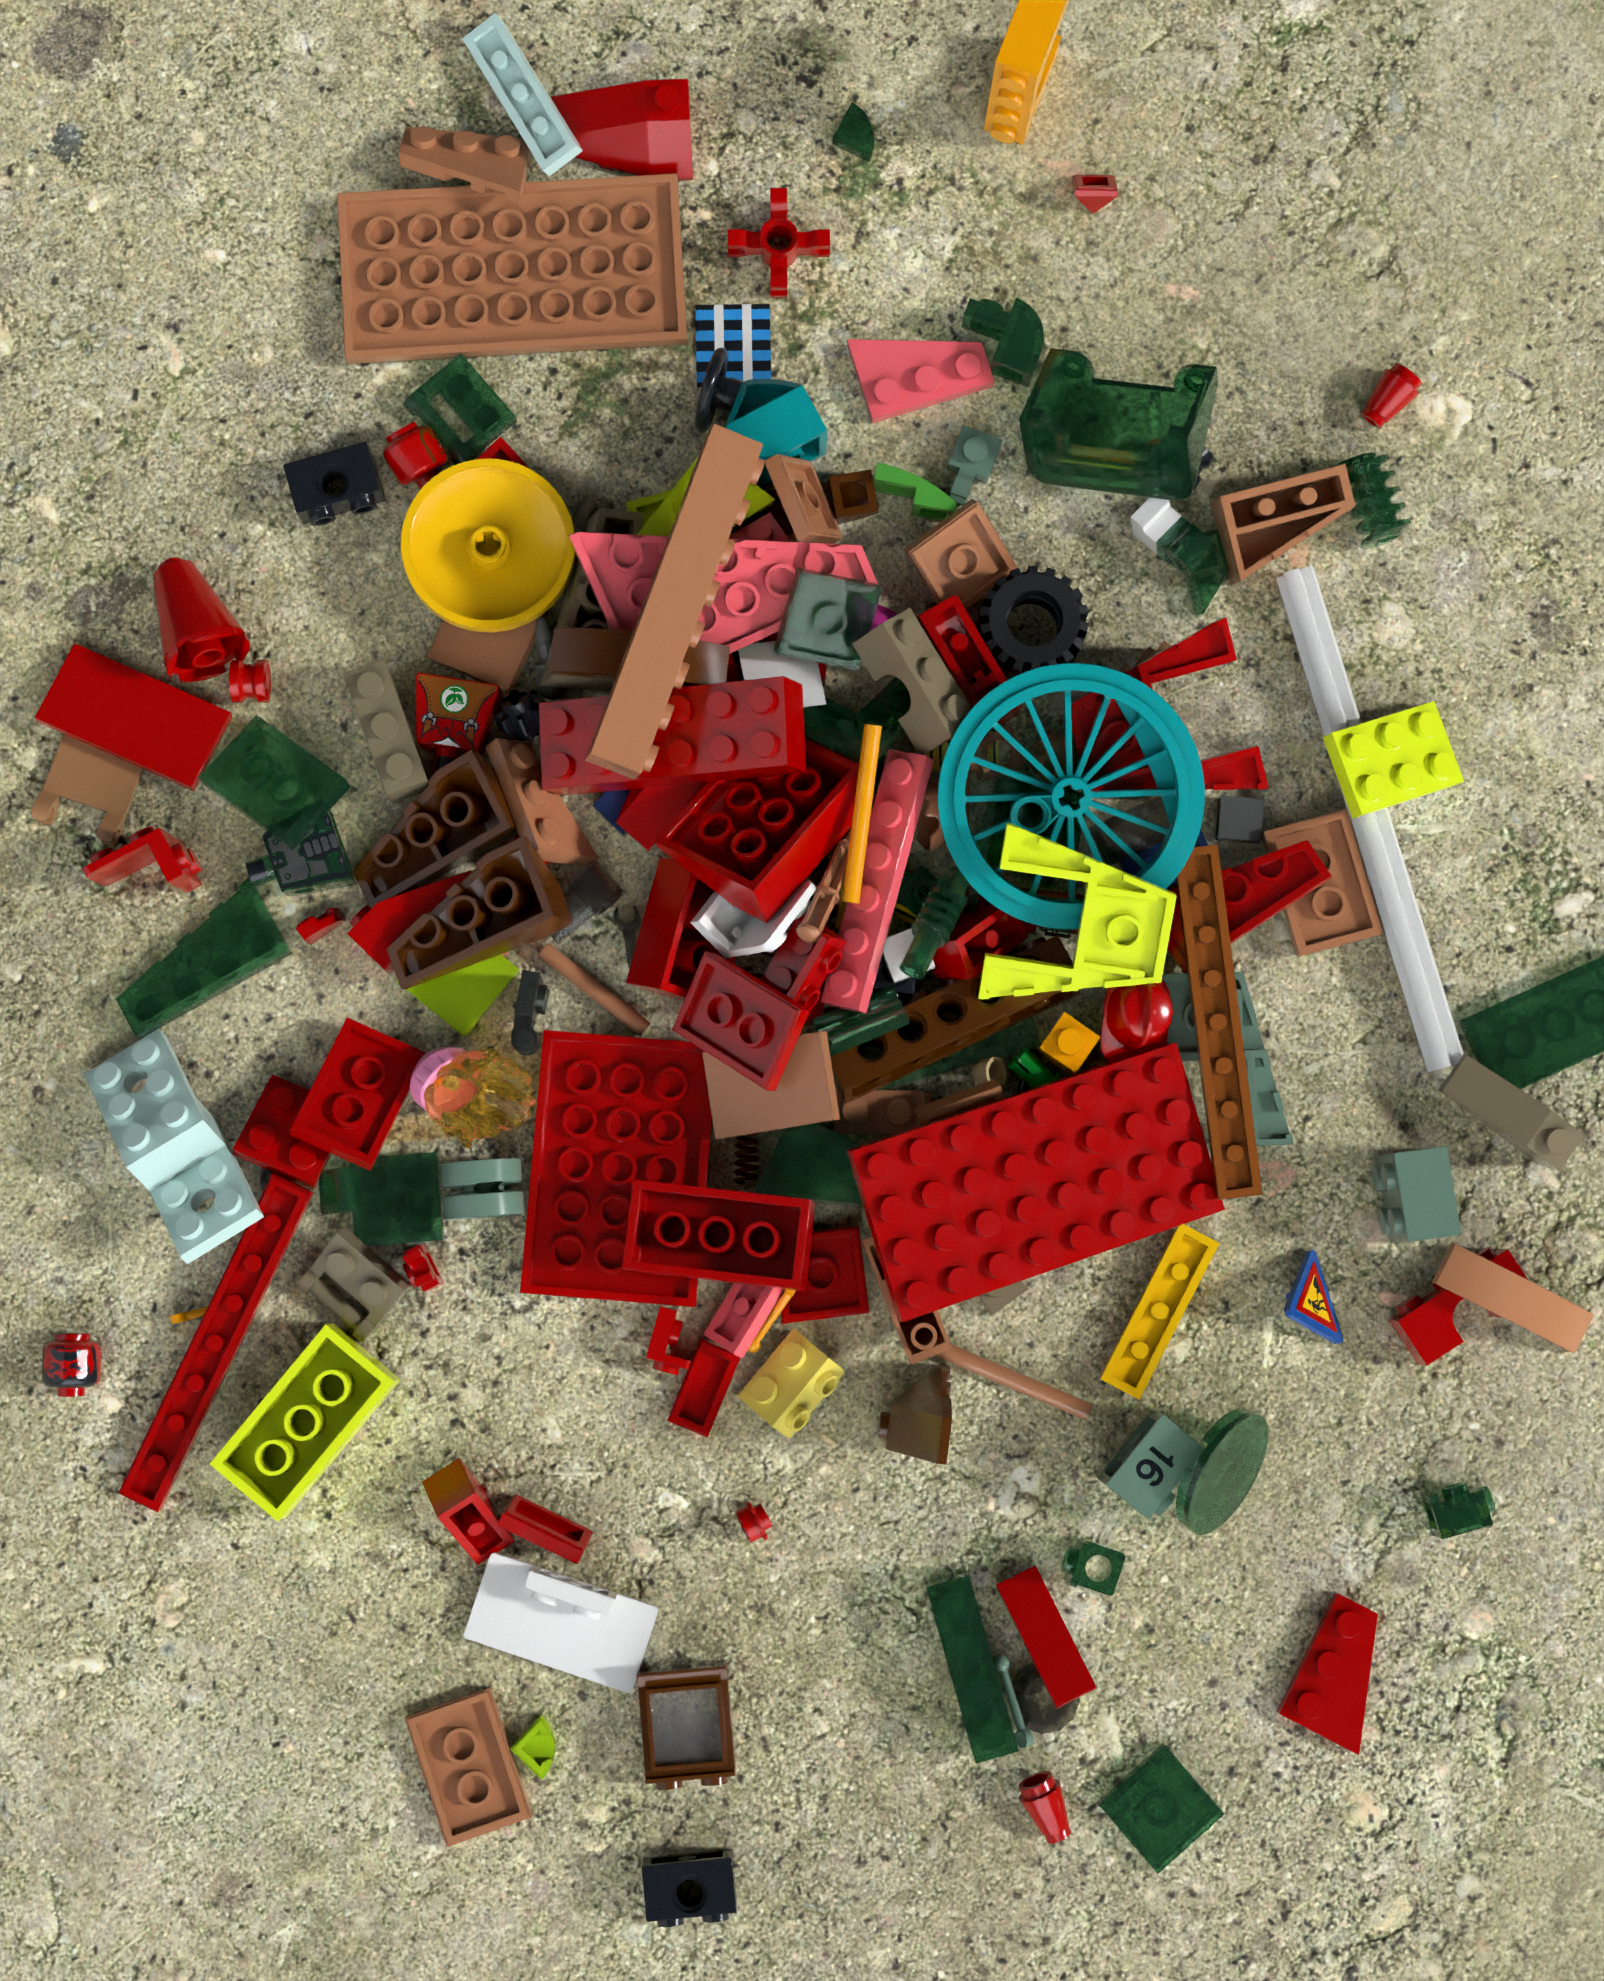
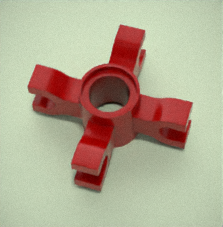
M770 188V220L764 223L760 232L728 229V257L761 255L764 263L770 267V297L787 298V267L794 263L797 255L830 257V229L798 232L796 226L787 219V188ZM775 237H783L790 244L785 249L776 250L771 248L768 242Z

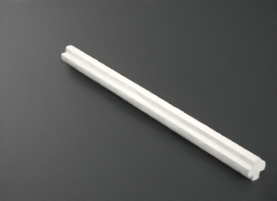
M1308 566L1285 572L1283 576L1277 577L1276 581L1323 734L1326 736L1332 732L1361 724L1314 567ZM1342 792L1427 1073L1456 1065L1464 1053L1389 810L1385 808L1352 819Z

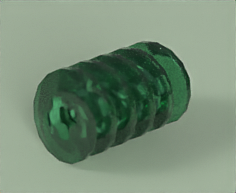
M1375 452L1361 454L1336 465H1346L1356 504L1351 509L1350 514L1353 519H1363L1356 525L1355 530L1358 535L1367 536L1360 544L1363 549L1378 547L1398 539L1402 535V530L1412 523L1409 518L1397 519L1396 514L1407 507L1406 503H1392L1391 500L1392 497L1402 491L1401 487L1386 485V482L1396 475L1395 470L1381 469V466L1391 459L1390 454H1376Z

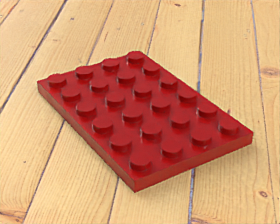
M552 1030L543 1031L520 1293L696 1307L699 1279L629 1271L622 1269L633 1179L707 1187L712 1114L702 1052H705L704 1050L686 1041Z

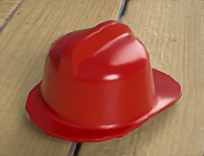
M1163 979L1161 983L1107 988L1100 1031V1049L1108 1063L1166 1044L1169 1025L1173 1016V1007L1170 991Z

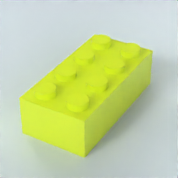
M334 1323L325 1324L210 1462V1465L278 1522L292 1512L401 1379Z

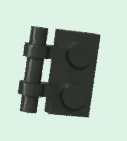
M522 970L511 1035L513 1047L523 1056L534 1054L540 1046V1040L534 1031V1025L536 1024L537 1014H546L550 992L548 985L543 984L540 973Z

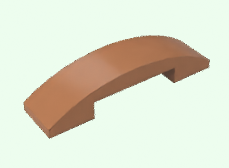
M1452 1242L1432 1281L1440 1287L1574 1354L1594 1314L1553 1292Z

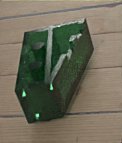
M818 1124L786 1128L781 1134L754 1193L810 1199L816 1204L822 1203L864 1209L847 1153L848 1149L862 1144Z

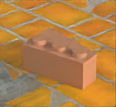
M1345 464L1223 495L1210 501L1230 585L1244 580L1270 561L1276 559L1296 544L1355 507Z

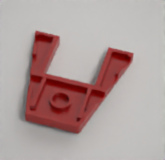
M1227 617L1212 622L1127 670L1124 674L1139 680L1153 690L1152 683L1237 661ZM1088 692L1071 702L1072 737L1078 760L1104 697L1102 694ZM1115 699L1110 700L1082 776L1129 727ZM1134 734L1088 782L1144 757ZM1258 745L1200 760L1205 790H1264L1269 788ZM1147 764L1091 790L1157 788Z

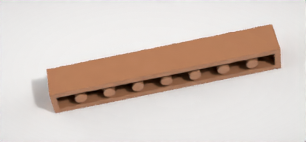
M713 424L708 431L585 761L633 780L642 773V770L650 772L659 750L658 746L652 744L658 728L665 731L674 710V705L668 703L673 687L681 689L690 664L683 662L688 646L696 648L705 623L698 621L704 605L711 607L719 589L720 582L713 580L718 565L726 566L732 554L735 541L728 539L734 524L741 526L749 508L750 501L744 499L745 492L749 483L757 484L762 473L765 460L758 458L763 447L762 443L717 424Z

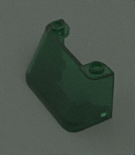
M1050 348L1019 418L1029 473L1038 481L1049 485L1173 501L1188 498L1197 481L1217 392V366L1187 364L1178 370L1174 379V387L1097 379L1095 378L1091 361L1082 353Z

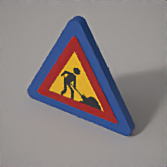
M1314 1250L1306 1251L1292 1289L1286 1294L1285 1315L1334 1344L1342 1343V1332L1317 1254Z

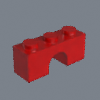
M1491 1246L1476 1253L1528 1280L1508 1249H1496L1493 1251ZM1432 1283L1435 1290L1423 1298L1415 1294L1395 1307L1398 1314L1389 1319V1322L1418 1365L1428 1366L1464 1342L1453 1323L1454 1310L1457 1304L1464 1298L1435 1283ZM1485 1309L1490 1317L1501 1318V1316Z

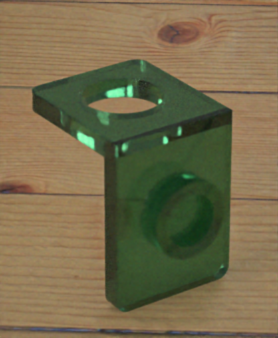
M1077 1538L1075 1547L1068 1546L1061 1571L1066 1573L1064 1580L1069 1586L1076 1588L1079 1585L1111 1596L1115 1592L1125 1561V1555L1122 1552ZM1102 1555L1110 1561L1111 1572L1105 1580L1094 1581L1087 1576L1085 1567L1091 1557Z

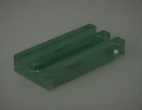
M893 986L871 995L866 1014L838 1008L811 1020L816 1032L827 1031L830 1057L910 1024L907 1012L902 1007Z

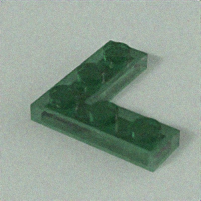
M895 677L858 713L826 697L825 705L803 707L805 736L859 764L864 724L882 726L878 753L879 759L905 733L898 719L909 711L911 698L905 684Z

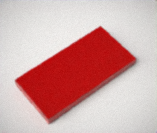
M74 643L34 718L44 726L194 792L232 719V714L225 709Z

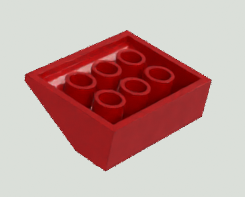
M805 739L806 772L707 782L657 837L655 843L658 848L731 905L768 923L850 829L859 764Z

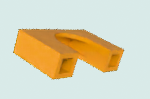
M1069 0L1018 1L996 58L984 131L989 132L994 139L1002 143L1011 144L1017 142L1023 145L1058 54L1062 36L1057 35Z

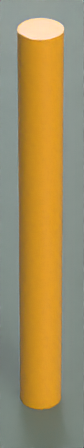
M864 724L842 901L860 902L882 726Z

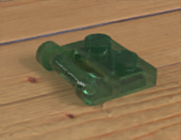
M461 353L409 395L403 403V406L412 416L418 415L425 425L433 430L437 439L450 452V460L454 465L474 460L482 450L517 422L513 412ZM437 395L443 399L473 434L465 443L431 406V400Z

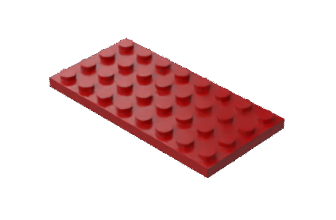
M1169 1042L847 1150L896 1317L900 1322L917 1318L1225 1210L1223 1201L1216 1199L1212 1163L1177 1042Z

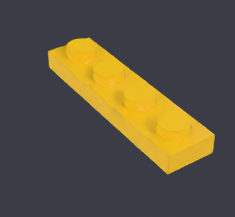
M1185 1224L1175 1228L1098 1379L1140 1400L1220 1244L1219 1242Z

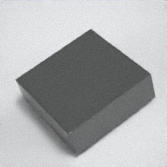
M1221 795L1218 802L1216 840L1259 844L1262 836L1264 799Z

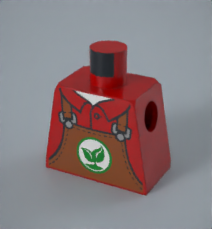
M417 672L416 740L421 749L435 752L432 774L472 749L476 750L481 756L483 755L495 721L493 712L499 709L498 701L503 694L499 685Z

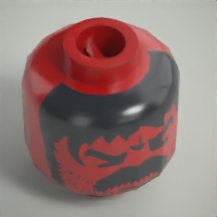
M89 1333L54 1334V1341H50L43 1346L42 1381L48 1387L58 1388V1397L85 1396V1387H92L99 1383L101 1378V1347L98 1342L90 1340Z

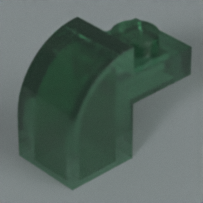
M970 298L964 312L962 328L999 341L990 367L992 374L1029 388L1044 344V330L1038 314L1030 305L1019 298L1015 299L1010 313L1003 311L1004 308L995 301L989 299L977 301Z

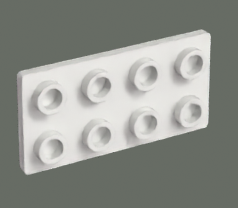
M493 1552L489 1557L464 1631V1637L468 1640L630 1693L634 1688L637 1672L640 1669L659 1609L655 1605Z

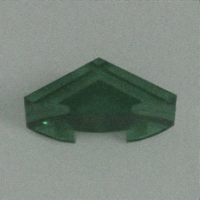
M851 102L833 137L832 144L870 162L875 145L873 128L865 112Z

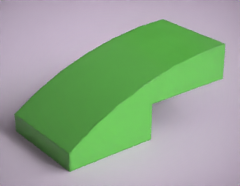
M877 462L874 477L875 492L914 499L911 516L942 521L956 511L957 503L937 486L913 473Z

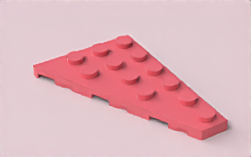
M575 532L568 535L609 628L633 631L668 536ZM730 539L735 541L732 554L726 566L718 565L713 579L720 582L716 597L711 607L703 606L698 621L705 623L700 640L729 646L730 654L879 586L862 545Z

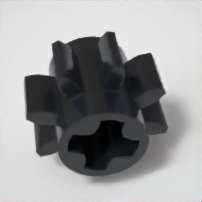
M515 687L504 692L498 701L501 709L493 712L498 729L504 730L507 738L513 736L518 741H526L537 737L540 734L539 703L546 702L544 697H539L536 690L530 692L527 687Z

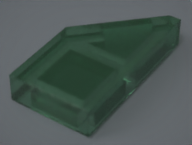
M1218 529L1176 540L1177 552L1196 618L1203 616L1230 570Z

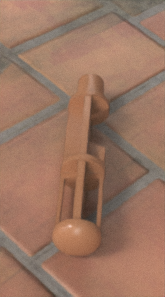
M851 827L845 833L843 839L834 846L835 852L819 886H816L813 900L802 924H799L796 929L799 938L807 943H817L834 905L840 899L839 893L845 879Z

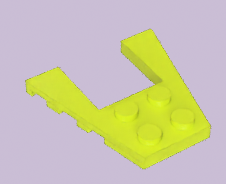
M1006 823L999 864L1000 869L1087 883L1072 966L985 953L978 999L984 1000L990 999V997L1013 995V997L1026 996L1050 991H1079L1082 988L1092 987L1111 988L1161 983L1176 894L1012 823Z

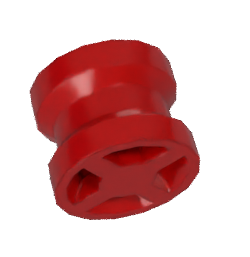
M267 659L257 660L254 664H245L242 660H232L230 662L229 691L233 703H243L246 699H256L259 703H268L270 701L271 672Z

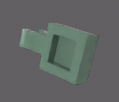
M964 425L961 428L947 465L948 470L958 473L950 491V497L962 506L967 501L974 480L987 484L1003 441Z

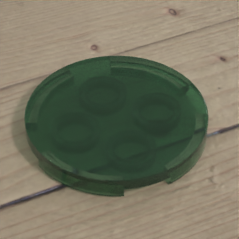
M1245 1408L1232 1410L1221 1417L1202 1438L1207 1443V1446L1199 1454L1194 1469L1185 1468L1176 1497L1178 1521L1183 1523L1188 1530L1197 1535H1206L1215 1531L1232 1516L1243 1502L1260 1471L1267 1450L1269 1431L1264 1417Z

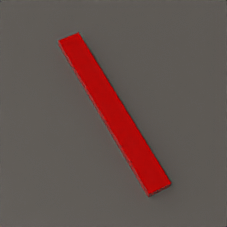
M276 1173L271 1174L258 1201L264 1217L245 1228L118 1492L119 1494L157 1513L162 1510L314 1194L313 1191Z

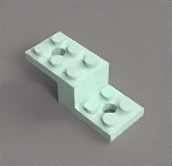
M159 1028L84 1074L126 1168L150 1191L179 1256L187 1264L264 1217L237 1159L233 1155V1151L220 1124L196 1098L167 1036ZM146 1079V1085L140 1091L131 1093L132 1088L138 1081ZM215 1197L211 1208L204 1212H199V1207L205 1199Z

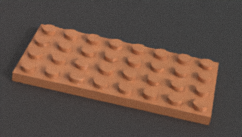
M677 174L525 182L520 205L506 201V193L489 188L488 192L484 194L471 190V186L337 193L344 348L347 364L688 344Z

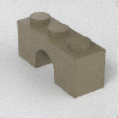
M911 608L881 623L852 644L874 681L886 675H893L899 678L907 687L911 698V706L909 711L899 718L898 721L918 754L925 755L952 739L963 719L971 711V707Z
M385 659L343 673L387 797L392 803H396L421 794L429 785L428 780L430 776L404 712L405 706L391 668Z

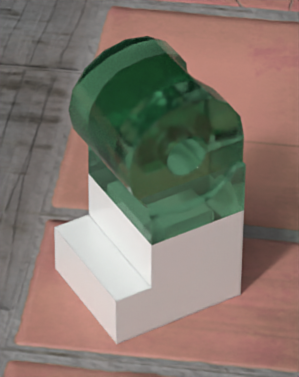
M1158 490L1130 517L1133 535L1166 563L1173 565L1187 576H1191L1215 551L1209 538L1199 528L1190 524L1170 506L1169 500Z

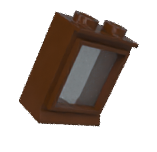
M727 1660L718 1661V1666L692 1668L691 1665L674 1666L673 1670L648 1672V1668H640L637 1672L645 1784L656 1783L657 1790L683 1787V1781L697 1779L701 1780L702 1786L726 1784L728 1782L727 1777L736 1775Z

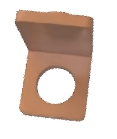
M1012 727L1004 728L1013 738L1017 740ZM997 731L986 734L974 756L988 760L986 756L987 747L995 741H1001L1006 743L1011 750L1010 760L1001 766L1014 771L1025 766L1023 755ZM973 762L969 767V773L976 772L979 783L1004 775Z

